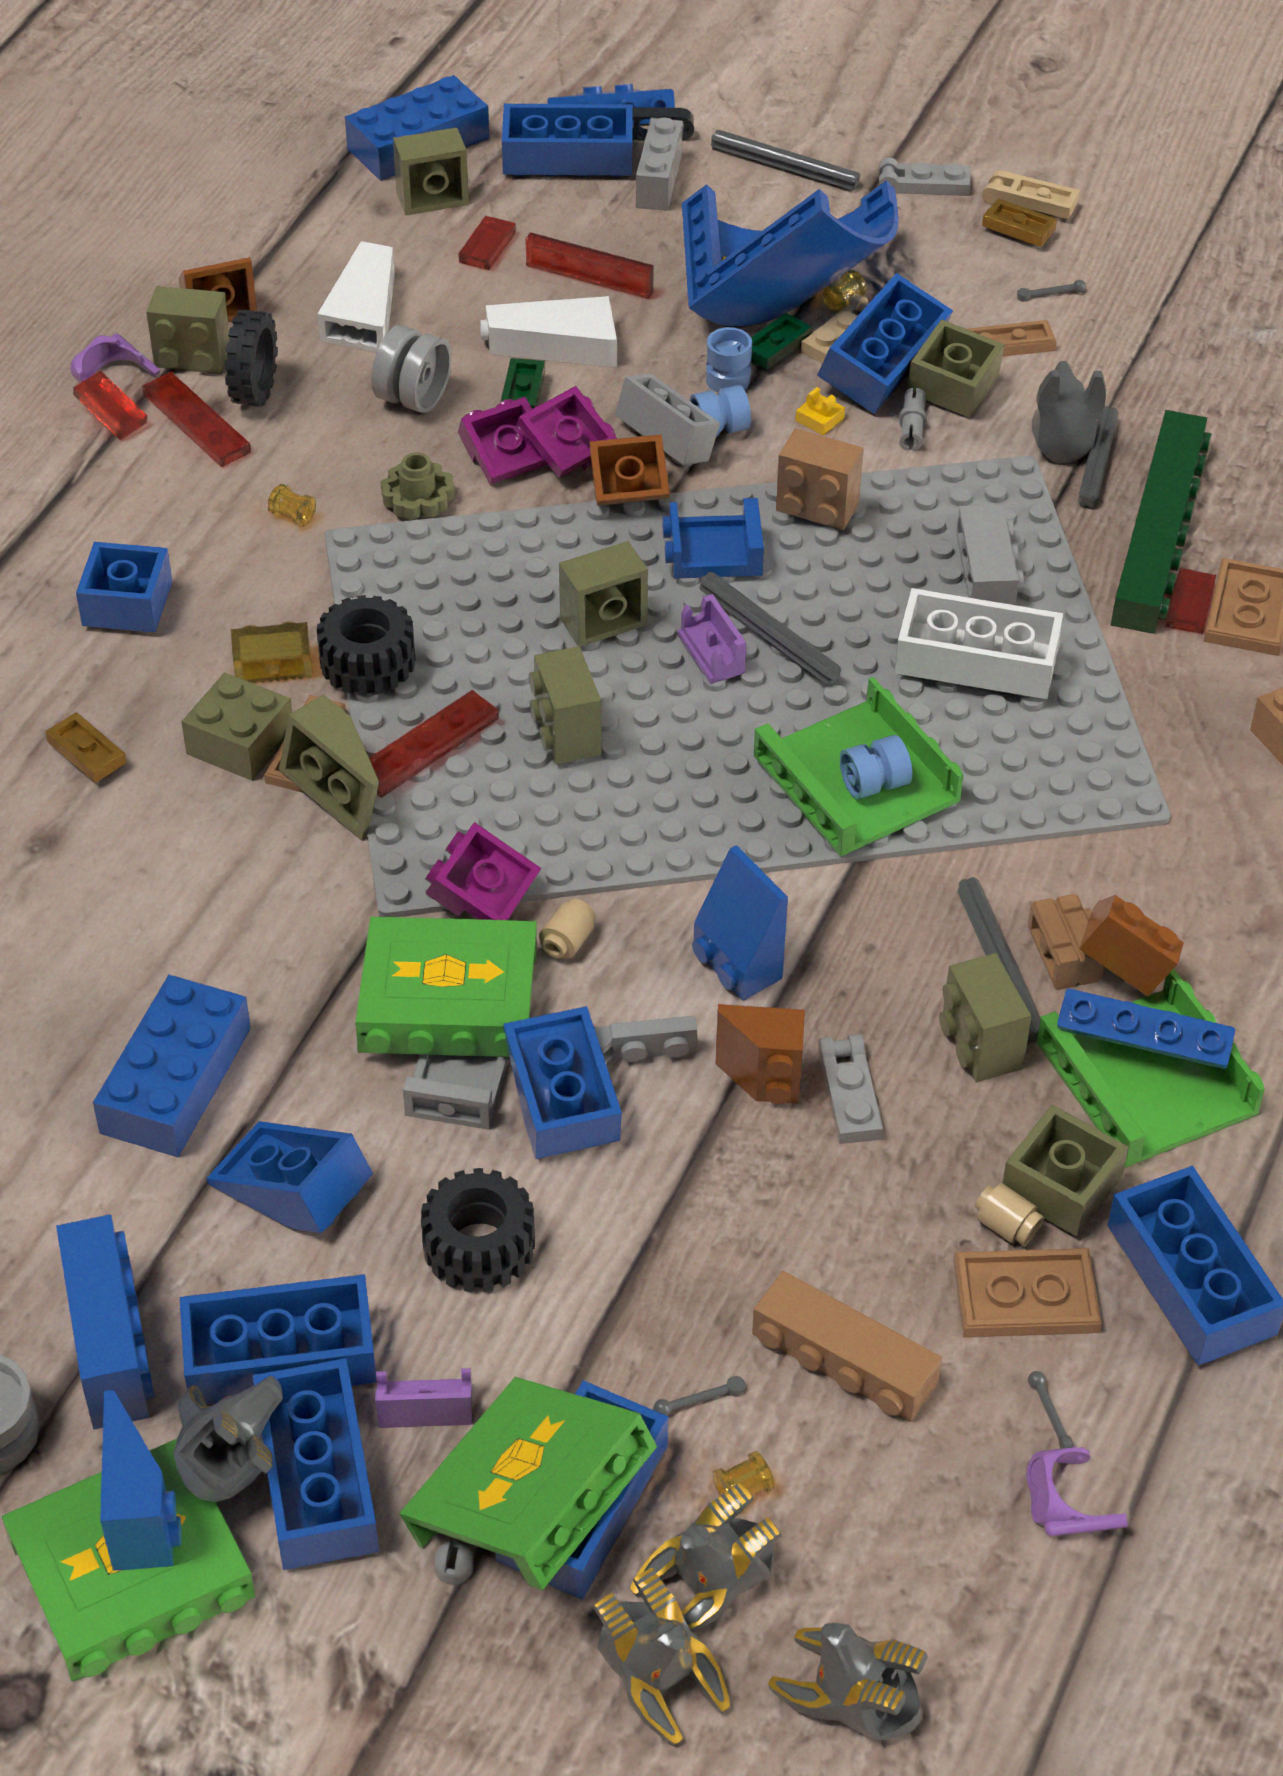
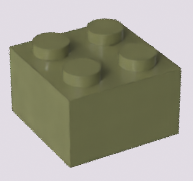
M457 127L393 138L396 193L405 215L469 205L467 150Z
M156 286L146 312L154 365L158 368L222 374L225 360H227L226 344L229 343L230 339L228 336L229 325L225 292Z
M941 319L911 361L907 390L913 388V395L916 396V389L919 388L926 393L927 401L970 418L999 376L1005 344Z
M629 541L559 563L560 619L578 646L581 647L647 625L648 569Z
M580 646L534 655V672H529V683L535 699L530 700L529 704L533 722H540L541 724L540 737L544 750H551L556 765L600 756L601 698Z
M224 672L181 721L186 754L253 781L276 754L284 741L288 717L292 713L291 698Z
M993 953L950 965L948 968L947 984L943 985L942 989L944 1006L943 1011L939 1013V1021L943 1033L946 1036H951L956 1045V1053L963 1068L968 1067L975 1082L1023 1069L1031 1014L998 955Z
M1051 1105L1006 1161L1002 1183L1038 1207L1037 1212L1043 1215L1045 1219L1078 1236L1121 1180L1129 1146L1060 1108Z

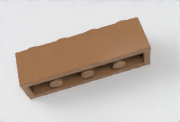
M785 1271L780 1273L754 1308L752 1334L765 1346L782 1350L796 1358L803 1367L825 1374L834 1379L844 1390L861 1394L875 1402L880 1409L890 1415H898L911 1422L939 1382L941 1356Z

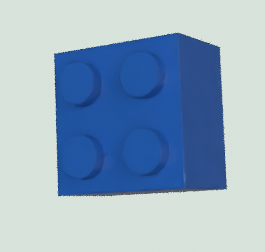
M94 542L76 591L82 626L156 633L173 581L168 548Z

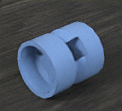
M725 327L715 330L707 338L706 383L715 392H719L721 388L735 385L743 386L744 390L748 388L751 377L750 361L752 354V339L748 333L741 329Z
M735 385L721 388L718 395L710 390L690 396L691 403L720 423L716 436H719L720 431L723 429L729 434L750 429L751 411L743 386Z
M897 735L874 740L870 748L866 744H861L844 749L840 753L839 762L842 778L847 790L854 799L878 794L881 787L891 790L910 784L912 780V764L905 744Z

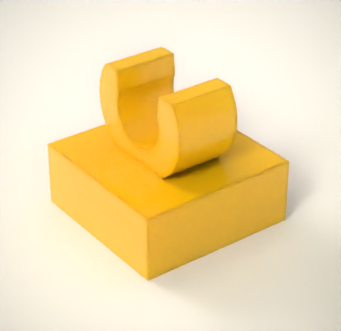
M816 387L807 394L806 402L796 409L795 421L821 435H825L844 419L845 407L836 403V398L832 394L828 398L821 395L820 388Z

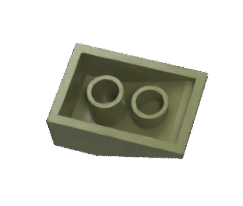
M323 694L289 714L279 770L353 834L363 840L367 837L379 781L352 718Z

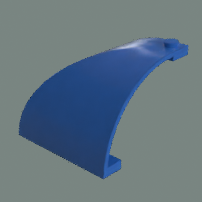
M886 180L861 199L860 207L838 219L830 214L828 196L818 189L763 231H757L718 220L716 193L706 184L682 202L689 309L702 318L727 326L760 324L796 309L894 238L899 221L895 188Z

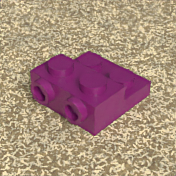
M577 386L519 416L517 425L559 478L580 466L584 470L591 466L590 441L617 439L611 425L602 420L595 411L592 401L583 395Z
M526 397L515 401L507 399L497 404L494 408L485 411L474 410L461 418L458 434L472 462L478 461L489 485L548 465L517 425L519 416L532 410Z
M474 822L465 835L458 830L444 850L451 855L447 862L444 863L438 859L425 878V880L431 883L425 894L458 917L465 910L480 920H508L542 868Z

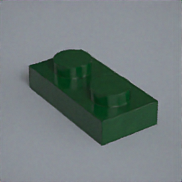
M788 313L783 314L751 337V361L766 370L770 369L799 348L802 341L812 334V327Z
M511 358L500 402L507 399L515 401L526 397L532 409L538 407L545 376V361Z

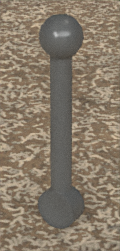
M1076 280L1073 284L1036 290L1021 288L1017 291V299L1026 302L1030 300V297L1068 291L1081 293L1086 289V283L1083 280Z
M1040 1371L1030 1373L1028 1383L1037 1390L1058 1437L1060 1449L1074 1447L1073 1441L1066 1434L1045 1388V1375Z
M732 1376L727 1380V1384L669 1402L665 1399H659L655 1402L653 1410L668 1416L671 1410L724 1394L737 1397L744 1393L745 1381L739 1376Z

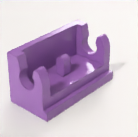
M711 594L703 597L701 602L702 610L696 616H692L691 608L689 605H686L681 613V629H678L677 635L709 683L712 684L745 673L746 642L714 595Z
M461 1368L462 1379L387 1381L386 1371H376V1409L379 1428L472 1425L471 1368Z

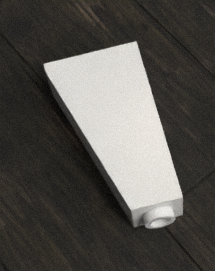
M364 241L360 242L317 314L320 341L377 353L384 336L389 332L395 275L393 247Z
M609 296L486 305V319L480 320L481 340H488L489 351L492 355L617 367V337Z

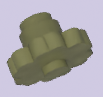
M419 452L407 454L403 457L400 464L388 470V478L381 481L383 505L393 507L396 516L405 517L410 520L417 519L421 514L428 518L435 517L439 513L448 509V501L455 498L453 476L451 473L442 472V466L438 463H432L426 454Z

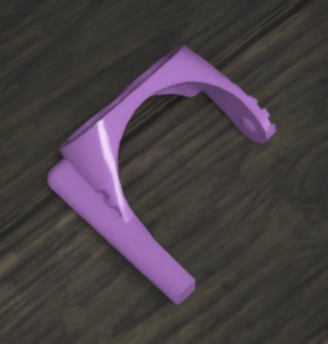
M117 333L112 337L104 335L96 337L90 345L73 358L70 369L72 376L96 399H101L104 394L96 384L91 382L92 377L98 369L112 361H133L154 378L160 372L158 367Z
M1084 1447L1039 1451L1034 1453L1027 1466L1026 1476L1030 1489L1032 1518L1035 1523L1045 1527V1532L1049 1536L1091 1533L1128 1527L1126 1513L1100 1516L1082 1514L1067 1505L1056 1491L1052 1480L1054 1463H1086L1090 1460V1451Z

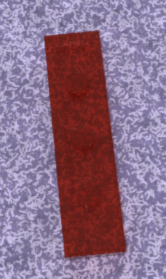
M532 232L525 238L526 266L646 299H649L653 294L654 265Z
M169 372L142 385L143 395L221 467L251 453L250 443L173 372Z
M471 690L371 756L369 760L379 781L377 795L380 798L384 797L499 719L498 709L474 690Z

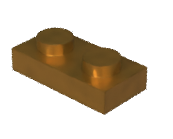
M999 198L984 213L982 226L1039 247H1042L1054 233L1057 224L1056 218Z
M78 712L45 731L47 742L94 783L127 763L125 752Z

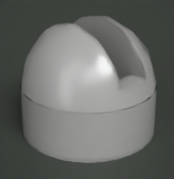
M448 1541L439 1547L434 1557L437 1577L449 1585H458L470 1578L474 1568L473 1556L464 1543ZM452 1554H457L455 1569L447 1568L449 1557Z

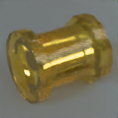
M849 270L840 277L837 283H831L824 288L823 300L828 308L838 313L849 304L850 299L855 294L862 296L866 294V281L858 272Z
M281 483L272 490L269 496L268 511L276 516L282 514L292 519L295 525L304 527L314 516L316 500L310 495L301 496L292 492L288 485Z
M758 1451L748 1453L747 1460L725 1471L722 1468L713 1471V1482L719 1496L738 1482L751 1495L761 1490L768 1493L775 1488L771 1470Z

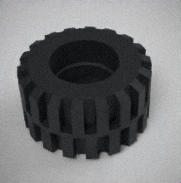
M366 595L357 596V599L352 600L346 598L342 600V604L330 606L329 613H323L320 617V623L317 624L316 629L320 669H322L324 678L330 680V685L333 687H343V692L349 694L358 692L361 696H367V693L375 692V695L384 693L383 690L385 689L393 690L397 688L398 682H405L409 678V672H413L416 660L413 621L411 616L407 615V610L403 606L397 607L395 601L391 599L385 601L382 600L381 596L375 595L373 598H366Z
M473 1168V1173L465 1174L464 1170L455 1172L454 1179L449 1180L445 1177L438 1182L439 1190L431 1188L426 1195L427 1203L422 1204L421 1231L426 1263L428 1266H432V1273L438 1279L446 1276V1285L453 1288L460 1284L464 1286V1291L474 1292L475 1287H483V1292L493 1291V1285L498 1283L503 1288L511 1284L512 1275L519 1278L525 1272V1264H530L533 1258V1249H535L534 1208L532 1201H529V1193L524 1187L518 1188V1181L511 1176L503 1179L502 1172L492 1170L490 1174L483 1173V1168ZM473 1224H487L497 1228L496 1231L484 1236H469L459 1232L461 1229Z

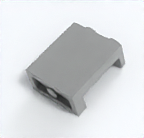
M420 1055L413 1077L407 1076L403 1087L405 1116L489 1130L510 1057Z

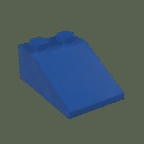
M735 845L729 849L694 921L692 949L700 962L707 963L717 973L721 984L728 990L732 989L744 1001L783 979L788 896Z
M585 1006L504 1023L503 1030L520 1106L535 1159L620 1141L622 1112L588 1007Z
M258 1121L206 1180L210 1186L289 1228L322 1233L334 1222L335 1217L348 1202L360 1192L361 1187L373 1175V1172L351 1133Z
M104 1391L100 1522L113 1571L173 1566V1547L181 1546L182 1544L180 1516H176L175 1492L166 1491L161 1469L115 1391Z

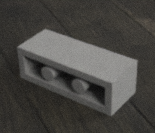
M670 118L650 119L636 174V208L669 210L682 156L683 121Z
M651 373L627 376L624 379L615 415L624 421L629 429L639 432L643 436L662 434L664 451L679 465L691 466L694 463L709 461L720 425L717 420Z
M1003 504L959 506L956 536L968 598L1016 605L1017 592H1023L1024 577L1023 571L1016 569L1018 566L1017 544H1011L1013 540L1012 519H1006Z

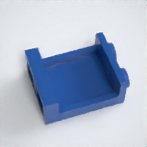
M743 498V514L728 516L678 517L677 502H669V516H662L663 538H670V541H665L664 551L665 564L672 563L673 579L701 578L709 572H714L719 577L763 575L764 545L758 498Z

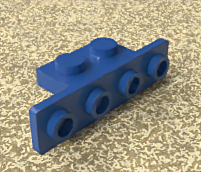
M633 84L614 85L615 91L603 92L602 86L583 87V93H576L575 96L549 97L547 99V104H633V107L675 108L673 89L641 91L633 89ZM644 119L639 124L650 123V119Z
M1067 989L1065 991L1057 1022V1028L1062 1031L1225 1069L1228 1065L1235 1035V1028L1074 989Z

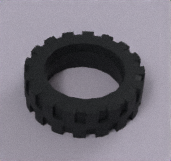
M239 310L237 316H234L232 320L233 327L229 329L228 336L230 339L229 343L226 344L227 360H225V370H227V375L225 376V382L228 386L227 393L231 397L232 403L264 406L266 400L270 397V388H273L274 385L273 375L277 369V364L275 363V358L278 356L276 324L274 319H272L271 313Z

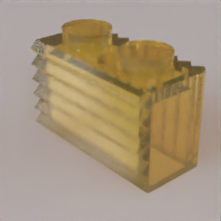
M288 621L280 625L260 627L247 625L243 628L231 629L235 677L256 684L258 681L264 683L266 680L269 682L276 680L279 682L281 679L287 681L289 678L292 680L296 678L302 680L304 677L310 679L313 676L307 622L295 623Z

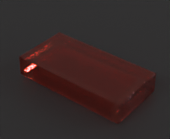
M485 215L460 250L459 263L490 270L515 235L516 223Z
M101 370L74 386L73 395L119 440L147 423L148 415Z
M1179 568L1166 627L1203 634L1216 580L1215 574Z

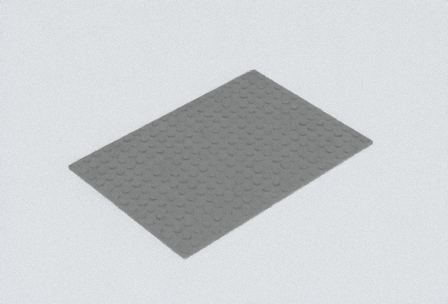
M1017 456L862 473L859 505L844 530L776 511L777 482L670 493V498L598 506L596 501L559 504L555 506L379 523L327 530L325 532V541L334 604L340 605L343 599H357V596L366 595V598H373L374 595L381 596L382 600L391 599L395 601L397 607L403 606L407 610V615L411 616L414 628L415 668L413 672H409V678L405 682H398L397 688L393 690L385 689L383 690L384 693L375 695V692L367 693V696H361L358 692L347 693L350 717L379 781L370 826L367 832L379 916L401 917L450 911L425 894L431 885L425 878L438 859L444 863L447 862L451 855L444 850L459 830L465 835L474 822L542 868L520 902L715 879L729 849L735 845L764 873L1167 824L1170 819V811L1036 458L1033 456ZM743 498H758L764 545L763 575L720 578L841 667V676L838 681H835L832 685H826L723 608L746 642L745 673L712 684L709 683L677 635L678 629H681V613L683 608L689 605L693 612L692 616L698 615L702 610V599L707 595L699 589L701 578L673 579L672 563L665 564L664 544L665 541H670V538H663L662 516H669V502H677L678 517L728 516L743 514ZM1003 504L1006 519H1012L1013 540L1011 544H1017L1018 566L1016 569L1022 570L1024 577L1023 592H1017L1016 606L1064 613L1047 699L895 673L898 638L911 588L968 597L956 536L959 506ZM629 541L648 569L647 625L580 647L601 698V755L556 765L551 750L545 751L542 746L540 722L534 723L531 716L529 703L530 700L535 699V696L530 688L529 672H534V655L578 646L560 619L559 563ZM874 677L884 689H888L893 694L895 701L906 713L913 715L917 725L927 736L936 740L940 750L951 762L959 765L964 777L960 802L840 857L754 757L755 728L769 723L777 734L784 738L867 701L868 679Z

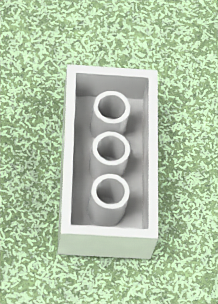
M911 588L898 638L895 673L1047 699L1064 613Z

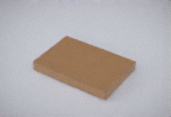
M1222 558L1204 642L1279 656L1283 639V569Z
M1089 1248L954 1253L953 1262L963 1337L1100 1333L1102 1323Z

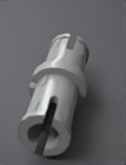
M910 388L904 393V407L899 415V425L902 428L899 443L903 449L909 451L910 441H913V451H916L922 446V432L927 423V414L924 411L926 393L917 388L916 398H913V388Z

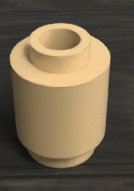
M570 899L568 902L562 903L539 932V940L543 950L549 956L556 959L572 958L594 929L596 916L593 909L579 899Z
M1003 1183L998 1184L995 1188L990 1185L987 1186L975 1204V1208L979 1210L977 1220L1012 1244L1017 1241L1021 1245L1026 1246L1034 1238L1044 1221V1216L1037 1212L1038 1207Z

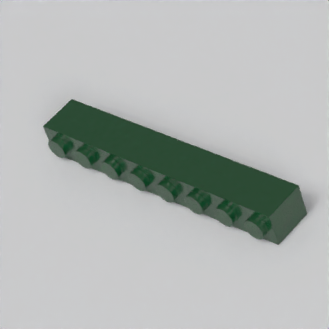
M1165 410L1118 585L1111 626L1155 634L1158 620L1166 621L1170 598H1165L1164 596H1172L1177 574L1170 572L1171 570H1179L1183 549H1178L1177 546H1185L1189 525H1184L1183 522H1191L1195 502L1189 501V499L1196 500L1200 478H1195V476L1202 477L1206 456L1200 455V453L1207 454L1212 433L1205 432L1208 417Z

